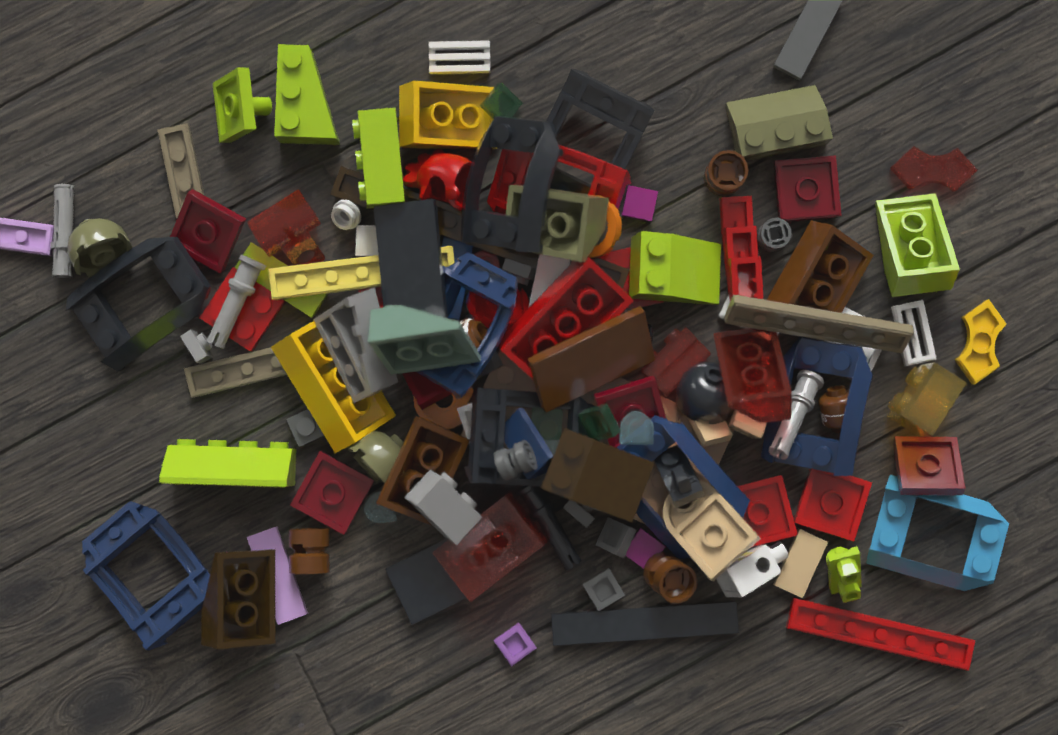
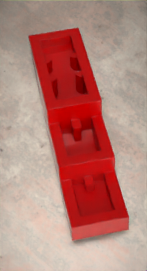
M752 196L719 198L721 231L730 302L733 295L763 299L761 256H758L757 227L753 226Z

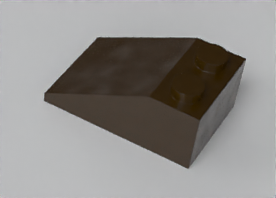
M564 428L541 488L632 522L655 463Z
M275 549L216 552L201 613V645L215 649L275 644Z

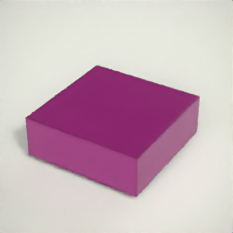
M628 185L622 216L652 222L658 191Z
M640 528L633 537L625 556L644 569L648 559L654 554L662 552L666 546Z

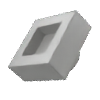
M189 330L180 336L197 363L203 364L213 358L208 351L212 349V346L206 341L207 338L203 333L198 335L196 331Z

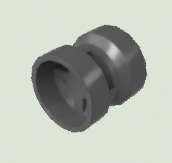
M780 218L767 220L757 232L759 246L768 252H776L782 249L791 238L789 224Z
M526 440L514 444L512 449L504 448L496 451L494 454L497 469L506 481L517 477L519 472L528 473L537 469L535 454Z

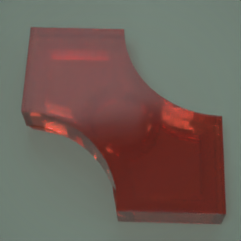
M915 146L890 167L891 171L909 190L923 183H938L946 186L952 192L956 191L978 171L958 148L945 155H929Z

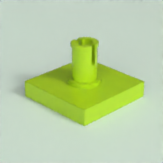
M238 67L213 82L219 143H231L256 130L255 115L268 116L271 114L272 102L269 97H252L249 68Z

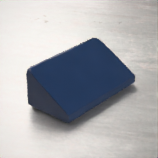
M522 407L518 408L505 422L504 443L508 449H512L514 444L523 440L530 444L536 457L537 469L523 473L528 480H531L548 472L553 454L525 409Z

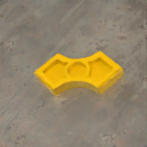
M989 299L961 317L966 326L967 341L964 350L955 361L972 385L978 383L1000 367L995 356V342L999 332L1006 326V322Z

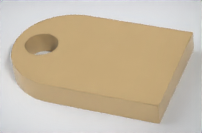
M699 481L705 496L692 501L689 508L680 509L675 507L668 494L663 506V519L667 529L705 574L714 581L750 549L760 537L713 486Z

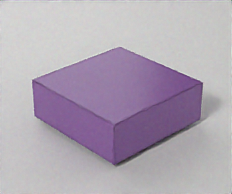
M519 622L494 639L495 644L511 666L537 648Z

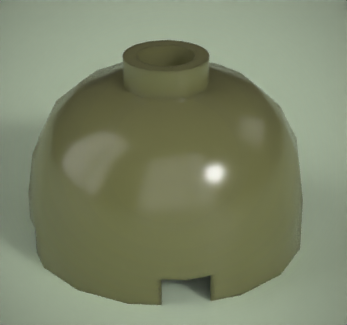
M95 218L81 222L74 229L68 239L67 253L77 274L81 275V272H85L88 277H92L103 267L133 247L120 225L109 219Z
M372 431L356 443L350 445L348 451L354 453L357 451V454L353 457L376 482L381 479L386 483L404 442L396 434L389 437L383 432Z

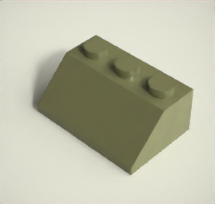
M815 85L725 103L734 149L746 161L825 146L833 139L827 108Z
M509 185L506 207L507 215L519 216L524 185ZM550 189L546 207L545 227H541L540 245L543 246V252L531 253L585 262L605 230L609 198Z

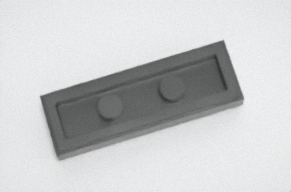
M808 0L773 67L800 81L843 0Z

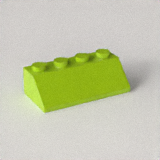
M177 439V445L167 446L159 483L295 486L297 449H288L289 442H270V448H257L258 441H239V447H227V441L208 440V446H196V440Z

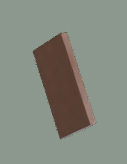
M640 306L528 358L539 402L545 413L655 361L646 314Z

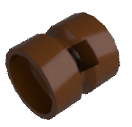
M726 150L717 153L711 159L704 172L706 187L717 196L724 197L734 194L747 179L749 171L747 162L736 151Z
M329 528L289 529V547L294 550V553L289 556L290 574L330 572V555L325 552V548L329 546Z
M669 552L654 554L644 566L643 575L645 582L650 588L671 603H681L688 600L696 590V573L690 566Z

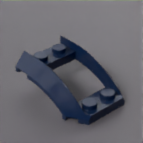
M469 252L458 257V262L448 267L443 266L447 313L449 317L461 286L499 306L487 334L477 349L481 356V362L415 371L451 392L456 399L463 398L487 366L500 344L515 308L518 283L515 276Z
M802 336L798 338L781 358L770 401L772 406L766 423L761 458L770 463L780 462L834 473L833 476H852L854 474L855 456L858 450L864 411L871 381L873 380V374L866 361L867 357L862 347ZM795 368L852 378L839 440L797 433L787 459H781L782 452L779 459L769 453V447L772 445L785 415L787 397Z
M654 415L616 447L652 462L676 442L711 485L742 518L744 517L750 502L749 498L735 485L732 479L713 460L683 423L671 422L667 418ZM642 496L636 511L639 518L677 558L691 559L692 557L667 529L664 520Z
M130 501L82 541L83 555L86 556V568L83 571L106 594L132 631L136 632L143 642L145 650L149 651L168 644L166 639L203 608L210 574L186 542L158 510ZM151 527L179 560L189 576L148 611H145L107 564Z

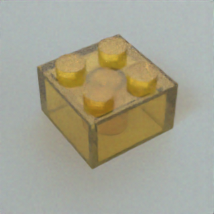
M935 362L920 365L919 368L915 366L905 379L908 385L902 394L896 393L889 403L888 408L891 411L887 417L918 437L933 436L966 385V382Z

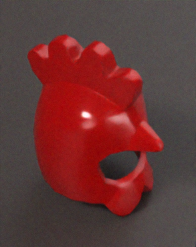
M435 149L432 154L423 153L419 155L417 163L406 165L407 175L404 176L403 183L407 187L418 188L420 190V200L437 199L450 204L458 211L463 209L465 185L472 163L470 160L460 155L445 153L441 149Z

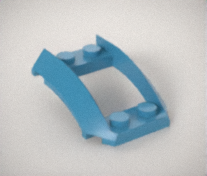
M890 474L866 564L962 591L994 583L1009 523L989 502L964 494L900 495L898 476ZM917 498L978 515L963 574L901 557Z

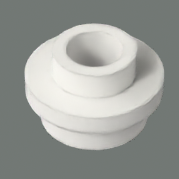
M339 200L333 206L331 218L338 228L347 230L355 228L360 223L361 213L358 207L351 201Z

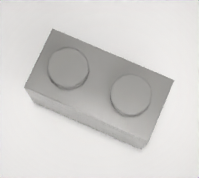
M429 470L405 498L446 539L457 545L482 517L474 509L477 504L464 492L460 495L454 489L457 483L444 472L440 476Z

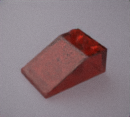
M511 492L480 515L482 518L457 545L448 540L432 552L470 602L538 551L548 541Z

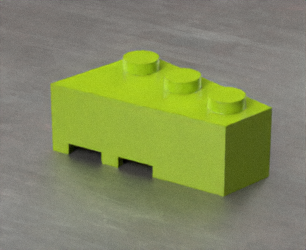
M278 44L275 138L279 143L340 145L315 57L310 46Z
M396 108L358 111V120H352L354 139L360 138L361 151H355L357 170L363 169L364 182H358L360 201L366 200L367 208L404 203Z

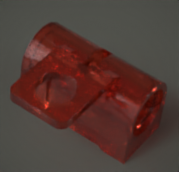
M299 189L247 222L258 243L269 257L283 250L293 265L318 263L325 260L324 254L309 234V231L319 226L321 222ZM306 250L314 252V256L310 261L305 263L298 261L302 252Z

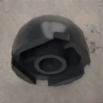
M701 362L691 366L683 373L676 389L677 395L675 399L681 412L692 421L699 422V419L709 421V424H718L726 421L733 414L739 390L735 377L726 367L715 362Z

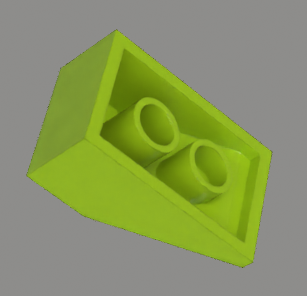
M936 194L876 201L875 207L884 271L892 297L952 290L960 268Z
M639 232L631 237L630 297L643 300L719 305L721 244L670 233Z

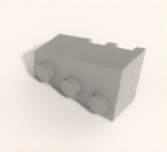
M375 287L347 297L313 319L354 403L375 395L398 382L396 374L391 375L368 343L370 310L380 308Z

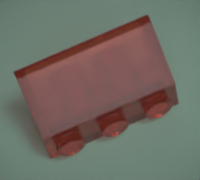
M750 328L713 333L728 407L758 423L792 419V392L777 332Z

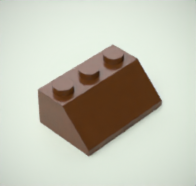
M811 220L767 300L842 313L874 255L833 225Z
M416 416L376 503L432 525L405 496L429 470L440 476L444 472L453 479L470 440L456 432Z

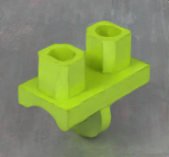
M843 547L831 549L826 556L831 594L839 593L843 602L860 599L861 591L859 587H862L861 559L858 547H852L850 550Z

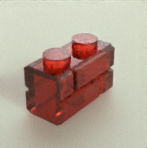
M686 327L681 332L675 328L663 340L667 345L659 353L653 349L655 361L644 365L640 370L645 378L654 376L658 390L664 397H667L678 386L684 372L693 365L704 362L711 355V352Z

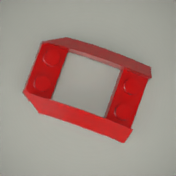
M559 145L560 149H564L563 156L559 157L558 162L594 175L588 195L609 198V202L614 204L619 210L626 185L631 184L629 171L591 155ZM502 149L487 199V203L494 212L506 214L509 185H524L534 153Z

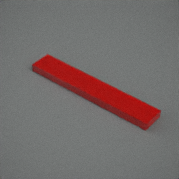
M794 597L792 598L786 624L788 629L967 671L970 668L975 640Z

